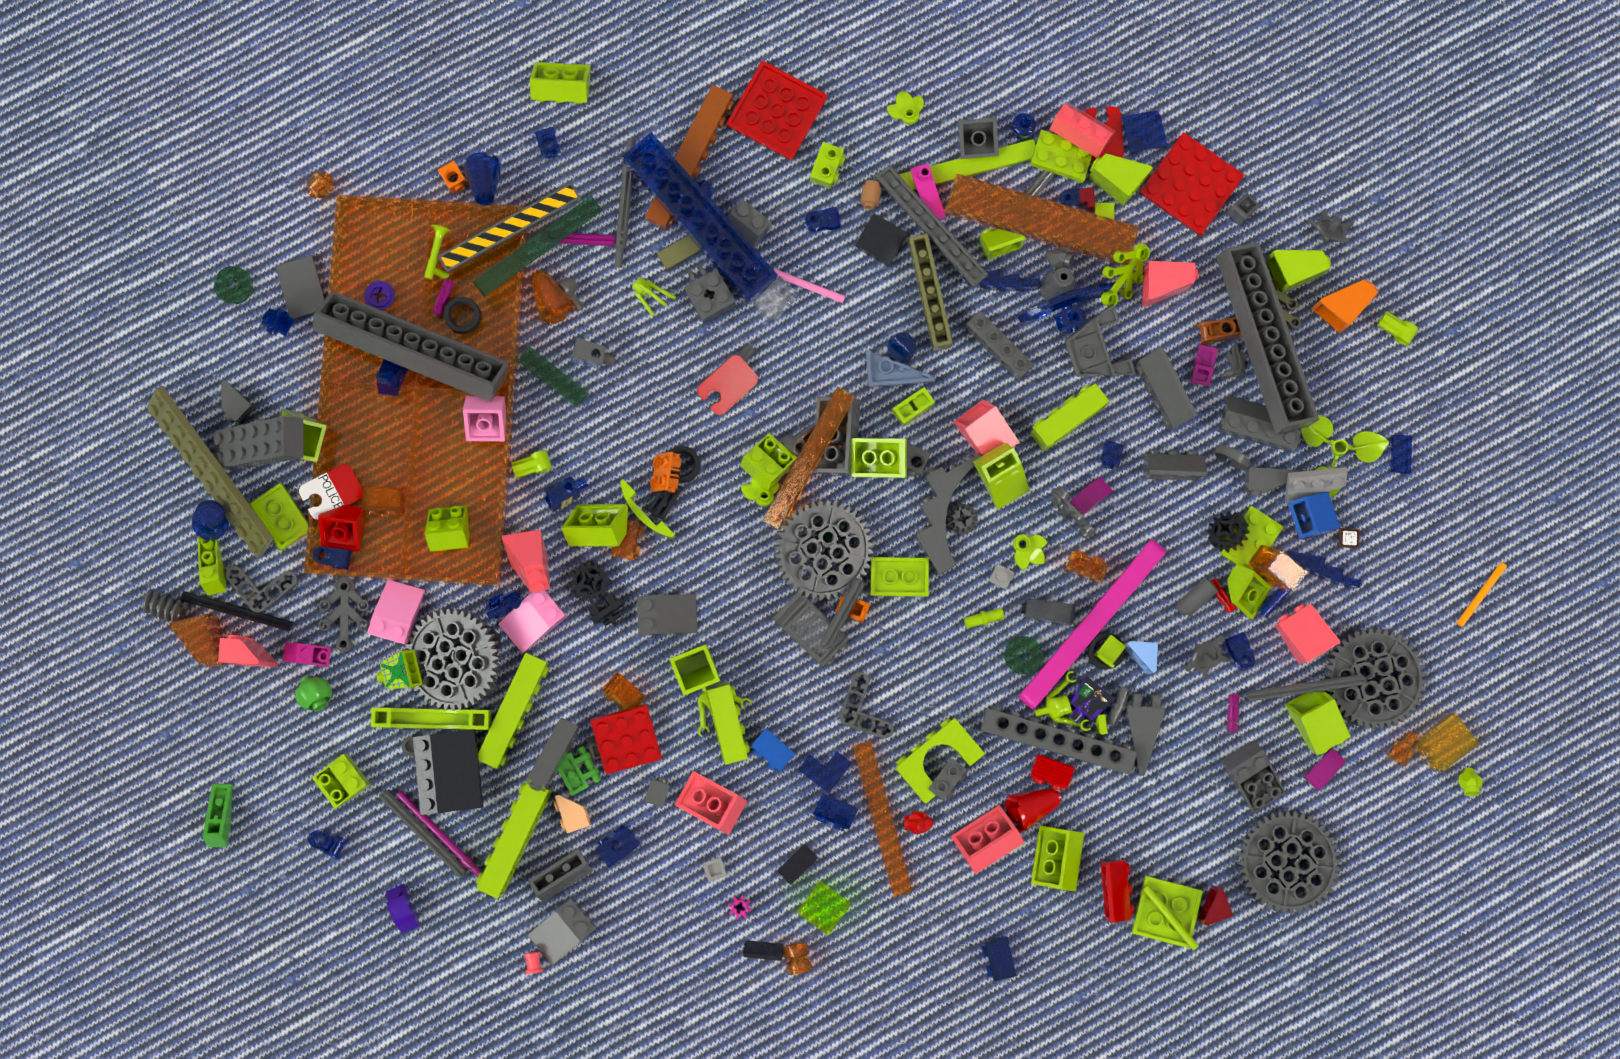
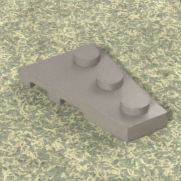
M1346 467L1288 473L1285 494L1286 505H1288V502L1306 496L1329 492L1346 486L1348 474Z

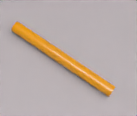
M1500 562L1456 622L1458 626L1463 627L1507 568L1506 564Z

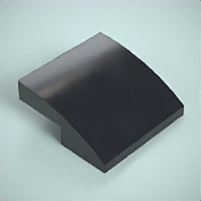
M873 214L854 246L868 256H873L884 265L889 266L908 234L889 221Z

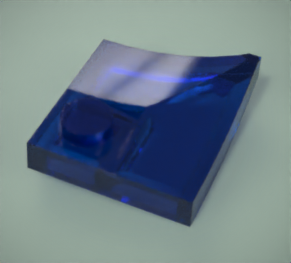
M1159 110L1122 117L1130 155L1168 145Z

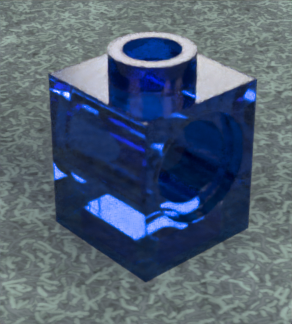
M553 127L535 132L543 158L552 159L561 153ZM547 141H552L553 145L551 147H544Z

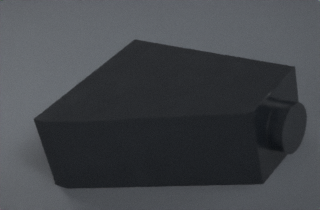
M1028 598L1026 602H1022L1021 614H1024L1023 619L1070 626L1074 622L1076 605Z

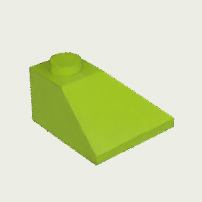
M993 229L985 230L979 238L986 260L1019 250L1023 247L1026 240L1024 235L1001 229L994 231Z
M1236 564L1227 579L1231 602L1249 619L1253 620L1272 587L1255 571Z

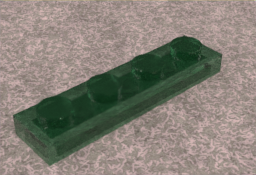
M530 346L517 360L576 408L579 407L589 394V392Z

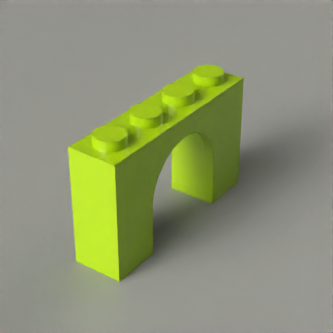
M947 718L940 724L942 728L938 732L933 730L925 737L927 739L922 745L918 743L911 749L912 754L907 758L904 755L895 762L897 764L895 769L924 804L936 796L929 790L933 782L926 775L923 767L924 757L929 749L940 744L948 745L961 756L968 766L974 764L985 754L955 718L952 720Z

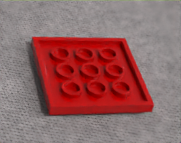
M762 60L728 119L726 126L792 161L826 102L828 95Z
M1183 132L1139 194L1201 236L1245 175Z

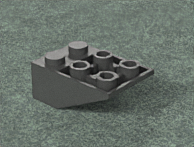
M1249 742L1221 760L1228 776L1253 814L1286 793L1266 753L1256 742Z

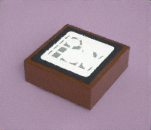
M1340 528L1338 548L1358 549L1360 529Z

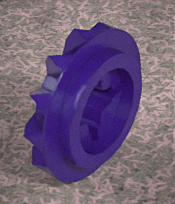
M376 281L366 288L364 300L367 305L385 311L387 308L392 307V303L395 300L394 290L388 283ZM382 291L383 296L386 298H381L378 303V299L372 295H379Z

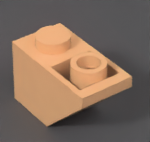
M563 795L555 796L556 800L553 802L556 811L561 813L562 819H560V824L563 831L566 830L567 833L591 825L585 806Z

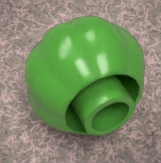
M311 675L303 677L300 680L301 684L295 692L297 703L302 708L310 711L314 710L315 712L326 708L332 697V688L329 682L321 677H311Z

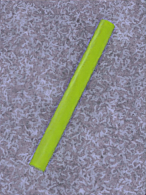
M1148 884L1144 886L1142 890L1193 951L1199 947L1197 942Z

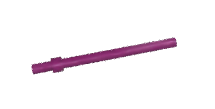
M403 791L396 795L461 860L460 863L465 868L468 867L477 877L480 872L483 873L473 862L474 859L469 854L466 855L427 815H420V808Z

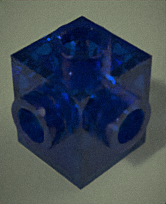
M1072 304L1062 308L1063 312L1053 315L1060 333L1067 330L1073 333L1081 328V325L1086 324V315L1084 310L1080 308V305L1074 308Z
M278 307L276 310L269 308L264 313L263 321L260 325L266 327V332L273 336L277 334L287 336L294 319L287 316L288 312Z

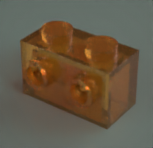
M1075 550V552L1071 551L1069 553L1063 571L1100 584L1103 582L1108 563H1105L1102 558L1096 556L1091 558L1086 556L1085 552Z

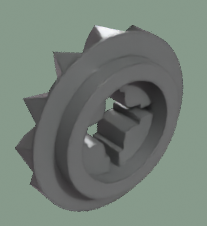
M958 504L949 511L947 522L950 529L955 533L968 534L975 529L978 523V514L973 507L967 504ZM960 511L964 516H970V518H968L965 521L966 527H964V524H962L961 521L955 522V520L960 518Z

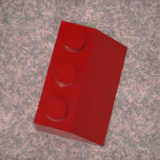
M1124 859L1100 861L1105 920L1110 923L1131 920V915H1134L1133 903H1130L1129 895H1132V885L1128 883V875L1131 874L1130 864H1127Z

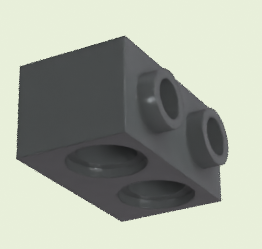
M908 442L907 474L916 477V475L921 476L931 453ZM918 458L921 461V466H912L911 460Z

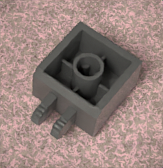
M699 263L697 264V269L702 277L696 280L693 271L687 270L686 272L692 283L686 285L684 291L702 323L705 324L735 307L736 302L718 270L715 269L707 274ZM707 294H714L713 299L710 300Z

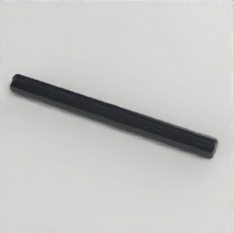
M183 591L181 601L282 630L291 631L293 622L260 612H253L250 609Z

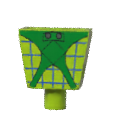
M414 649L401 651L382 661L380 664L381 671L376 675L377 681L385 683L387 689L410 688L423 685Z

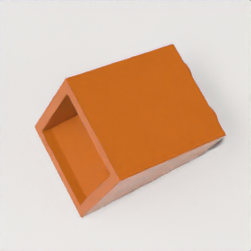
M1362 280L1323 297L1311 310L1338 333H1341L1350 326L1377 295L1378 291L1373 283Z

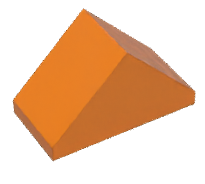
M842 595V597H841V599H840V601H839V604H838V606H837V608H836V610H835L836 613H837L839 607L841 606V604H842V602H843V600H844V598H845L846 595H844V596ZM857 599L848 618L863 623L871 604Z

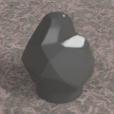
M1062 246L1055 250L1047 251L1046 258L1054 268L1070 269L1074 261V254Z

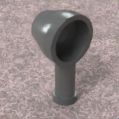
M572 277L556 283L559 291L572 302L578 312L585 307L574 294L578 285Z

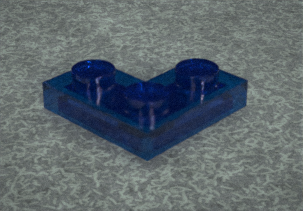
M838 751L826 766L809 755L798 770L829 794L852 762Z

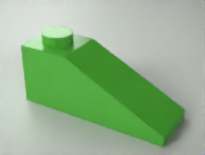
M212 784L202 835L207 847L228 846L231 828L232 784Z

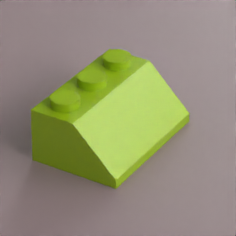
M535 62L530 76L531 100L538 102L587 103L590 89L591 65Z
M577 504L561 528L568 545L578 547L619 546L627 534L628 506L627 504Z
M1039 825L1031 884L1076 891L1084 833Z

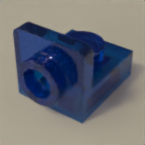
M1105 440L1099 463H1102V466L1108 469L1117 468L1120 465L1124 445Z

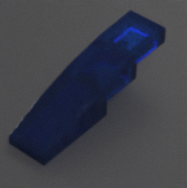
M1000 269L986 271L989 274L988 277L976 287L996 291L1020 292L1039 290L1041 283L1040 278L1021 281L1020 274L1001 277ZM962 276L961 283L970 285L969 282Z
M1285 551L1283 553V556L1316 577L1353 589L1360 588L1361 580L1343 577L1344 569L1326 566L1325 557L1294 551Z

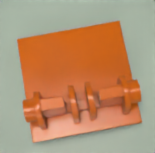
M673 452L656 454L653 460L654 473L650 480L651 492L668 490V492L675 493V490L678 489L679 479L674 478H679V475L670 473L671 471L680 472L679 469H675L680 468V454Z

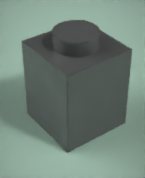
M657 777L656 780L651 779L644 802L663 808L671 785L667 784L668 780Z

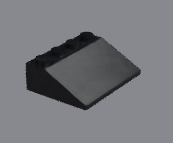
M476 730L413 737L420 815L484 808Z

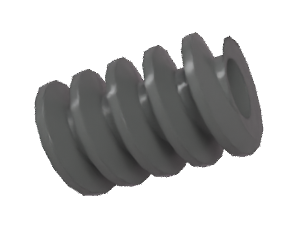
M149 589L144 598L143 612L150 613L152 616H157L160 619H165L167 622L172 621L173 624L180 623L186 615L188 603L186 602L181 606L182 601L178 600L174 604V597L167 601L168 596L166 594L160 598L161 593L156 592L153 596V589Z

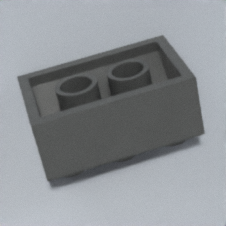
M1149 451V454L1143 456V479L1201 481L1207 476L1205 458L1199 455L1198 452H1187V455H1179L1180 452L1170 451L1168 454H1160V451Z

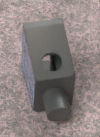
M577 338L570 362L600 369L602 364L613 366L616 355L605 353V346ZM596 353L598 358L592 357L591 354Z

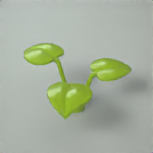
M1318 415L1319 420L1301 429L1302 437L1308 445L1319 447L1323 441L1332 445L1331 452L1335 457L1330 469L1334 468L1338 458L1345 455L1348 449L1356 450V457L1360 461L1370 463L1376 461L1389 444L1385 437L1368 431L1360 432L1354 436L1353 444L1355 447L1348 445L1343 439L1336 441L1328 440L1327 438L1333 433V424L1328 418ZM1319 467V468H1317L1316 470H1323V469H1329V468H1327V467ZM1341 488L1329 491L1330 498L1336 495Z

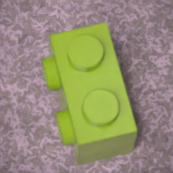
M822 142L810 175V182L830 189L833 184H837L840 175L837 171L839 166L843 167L846 159L844 149Z

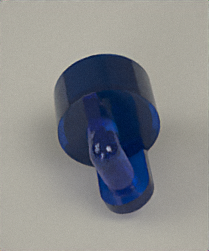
M900 332L889 338L887 354L892 361L907 363L913 358L916 343L911 335Z

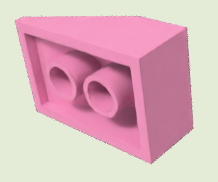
M388 580L372 615L367 634L405 645L409 644L408 637L412 635L411 631L414 629L425 590Z
M543 590L532 592L499 623V626L523 654L567 618V616L548 592Z

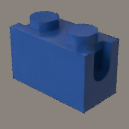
M765 729L751 745L754 748L751 752L759 759L763 756L768 761L766 765L774 772L777 769L781 771L795 755L792 750L768 729Z

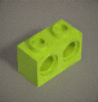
M923 387L895 406L892 413L901 426L904 427L932 408L935 401L926 388Z

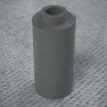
M1205 577L1177 602V610L1184 617L1186 615L1191 617L1219 590Z

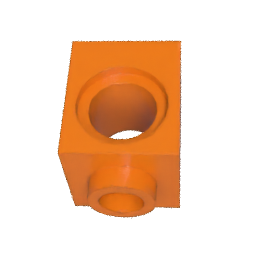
M454 160L438 169L452 194L463 191L465 186L468 185ZM452 176H458L457 181L450 182Z

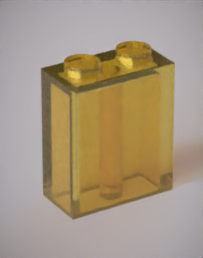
M1449 713L1414 740L1417 751L1421 755L1426 756L1429 760L1427 763L1430 768L1437 772H1444L1479 745V742L1456 713Z

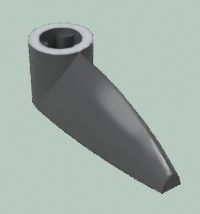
M815 422L795 436L785 435L781 440V444L792 454H803L814 442Z

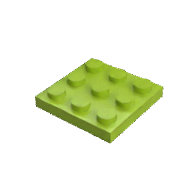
M1144 876L1142 888L1148 884L1187 932L1193 936L1203 891ZM1141 889L1131 933L1190 948Z

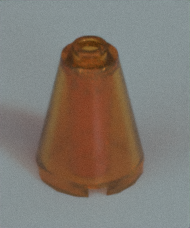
M537 271L532 275L530 280L539 318L543 324L544 322L547 325L559 323L567 318L566 314L574 312L576 307L573 300L546 271Z

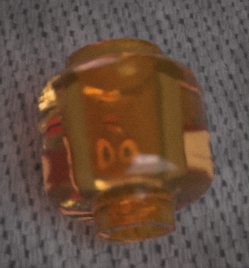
M316 171L306 182V186L309 189L307 192L314 199L317 197L325 199L335 189V180L326 171Z

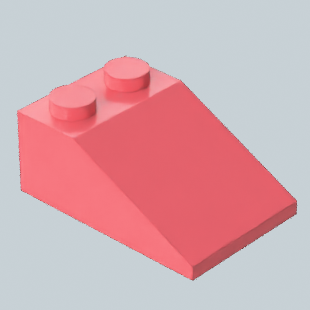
M693 771L674 805L729 835L747 800Z

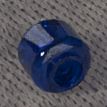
M1028 113L1016 115L1011 124V132L1019 140L1031 138L1036 128L1034 117Z

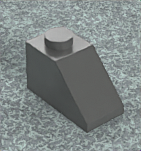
M226 380L221 382V408L226 413L224 416L231 423L237 422L241 425L256 407Z

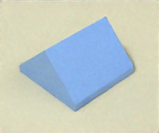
M1137 641L1124 643L1126 646L1125 650L1147 675L1157 671L1158 643Z

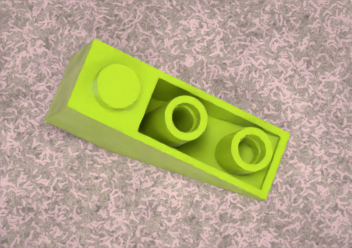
M217 533L198 536L199 579L201 587L207 596L227 592L226 575Z

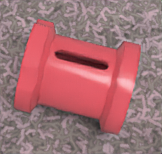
M541 951L523 954L527 965L525 974L543 972V968L540 965Z

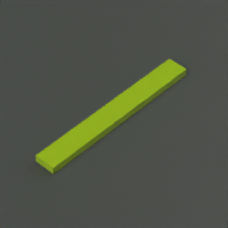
M1034 139L998 148L999 156L959 158L932 165L930 170L935 185L1031 161L1036 145ZM911 172L899 174L910 188L916 191Z

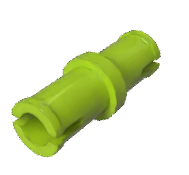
M1002 608L987 612L980 611V614L964 617V623L967 629L979 625L987 626L990 622L1004 620V613Z

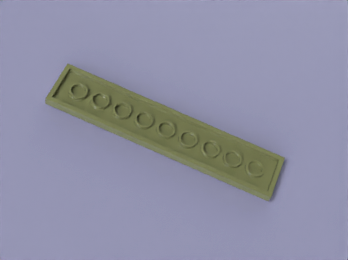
M163 386L156 388L147 406L150 415L157 420L160 429L168 435L171 444L179 450L182 459L189 464L193 474L203 483L204 489L211 494L215 504L224 512L227 521L235 527L238 536L246 542L249 551L254 553L256 558L261 557L273 541V536Z

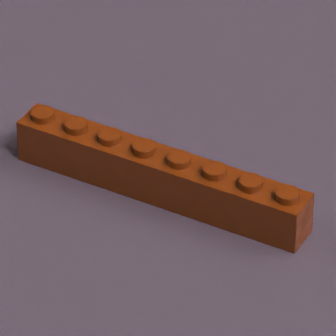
M712 84L645 215L647 222L667 231L668 227L673 226L676 219L674 215L677 210H681L684 204V200H682L684 195L689 194L693 186L691 182L694 177H698L701 170L699 166L702 160L706 161L710 152L708 150L710 145H714L717 140L718 134L716 133L719 127L722 128L726 122L725 115L727 111L731 112L734 106L733 94Z

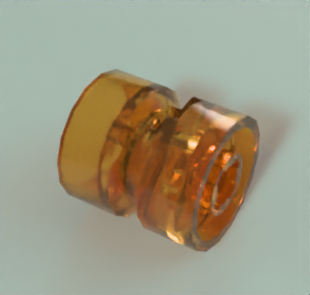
M807 942L783 947L784 958L788 960L786 963L788 975L801 974L813 970L811 959L807 958L809 954Z

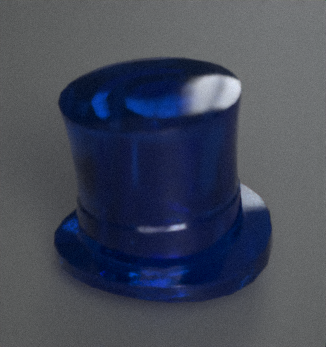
M215 500L202 501L196 507L192 518L194 532L200 538L208 541L221 538L229 527L223 506Z

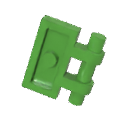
M584 746L577 749L580 757L575 759L572 752L567 754L558 769L572 796L590 787L587 779L590 777L595 784L601 781L598 774L600 772L597 767H594L590 759L591 755L585 750ZM584 762L588 770L585 774L582 773L578 765Z

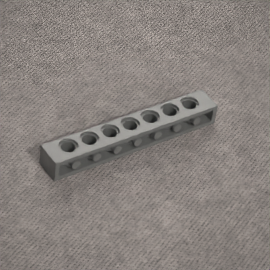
M991 706V709H985L980 727L982 732L1125 774L1132 773L1137 755L1136 751H1132V746L1122 744L1121 747L1115 746L1114 741L1104 738L1103 741L1095 740L1096 736L1087 733L1081 736L1076 734L1077 730L1066 728L1064 731L1058 729L1057 724L1047 722V725L1040 724V720L1033 717H1028V720L1020 718L1021 714L1010 711L1009 714H1006L999 707ZM1001 717L1005 718L1008 722L1007 727L1004 729L1000 728L997 724ZM1019 723H1023L1026 726L1024 734H1019L1016 730V726ZM1038 728L1043 729L1045 732V736L1041 740L1035 736V731ZM1056 734L1063 736V743L1061 745H1057L1054 742ZM1076 739L1082 743V747L1078 751L1072 746L1073 741ZM1094 745H1098L1101 749L1098 756H1094L1091 752V748ZM1113 750L1119 753V759L1115 762L1110 758V753Z

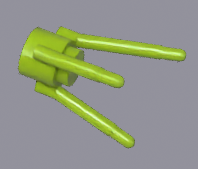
M640 277L633 284L632 289L636 291L634 295L641 301L651 316L655 314L642 296L650 295L663 306H667V303L652 292V288L674 300L676 299V296L653 284L650 280Z

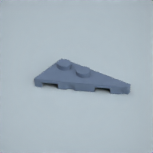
M870 350L865 351L868 388L935 382V377L930 376L928 373L920 372L900 362L892 361L890 358L882 357L872 353Z

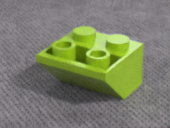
M768 433L743 457L740 466L769 491L781 480L797 460V457Z
M467 505L429 509L425 537L430 552L468 548L470 531Z
M342 754L312 777L334 809L353 799L371 785L349 754Z

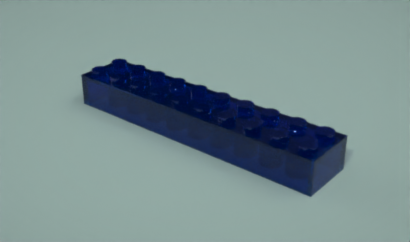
M652 132L622 156L623 163L748 304L777 280L778 274Z

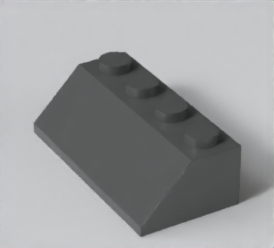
M1163 347L1136 363V371L1139 377H1143L1147 393L1152 394L1154 407L1157 411L1160 410L1163 416L1161 419L1166 428L1172 431L1192 421L1197 416Z
M1227 396L1218 432L1290 453L1297 449L1301 429L1275 434L1266 406Z
M817 397L812 461L813 473L851 476V438H858L860 400L854 397Z

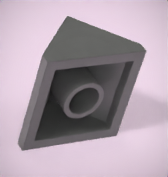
M996 117L958 121V143L961 159L999 156Z

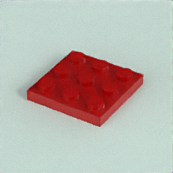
M647 704L590 719L606 774L662 759Z

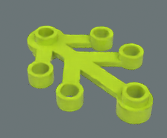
M1139 243L1132 251H1116L1114 253L1113 260L1115 262L1123 263L1125 260H1131L1127 265L1115 268L1106 266L1103 269L1102 274L1106 278L1112 279L1114 276L1120 275L1110 291L1102 294L1101 302L1103 305L1108 307L1113 304L1116 306L1118 303L1117 292L1124 282L1125 287L1122 288L1120 296L1127 300L1133 296L1132 282L1136 284L1142 283L1144 279L1143 262L1150 256V249L1146 244Z

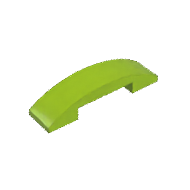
M622 479L620 483L623 495L638 519L657 534L674 539L676 537L675 534L663 521L656 526L634 503L633 499L637 494Z

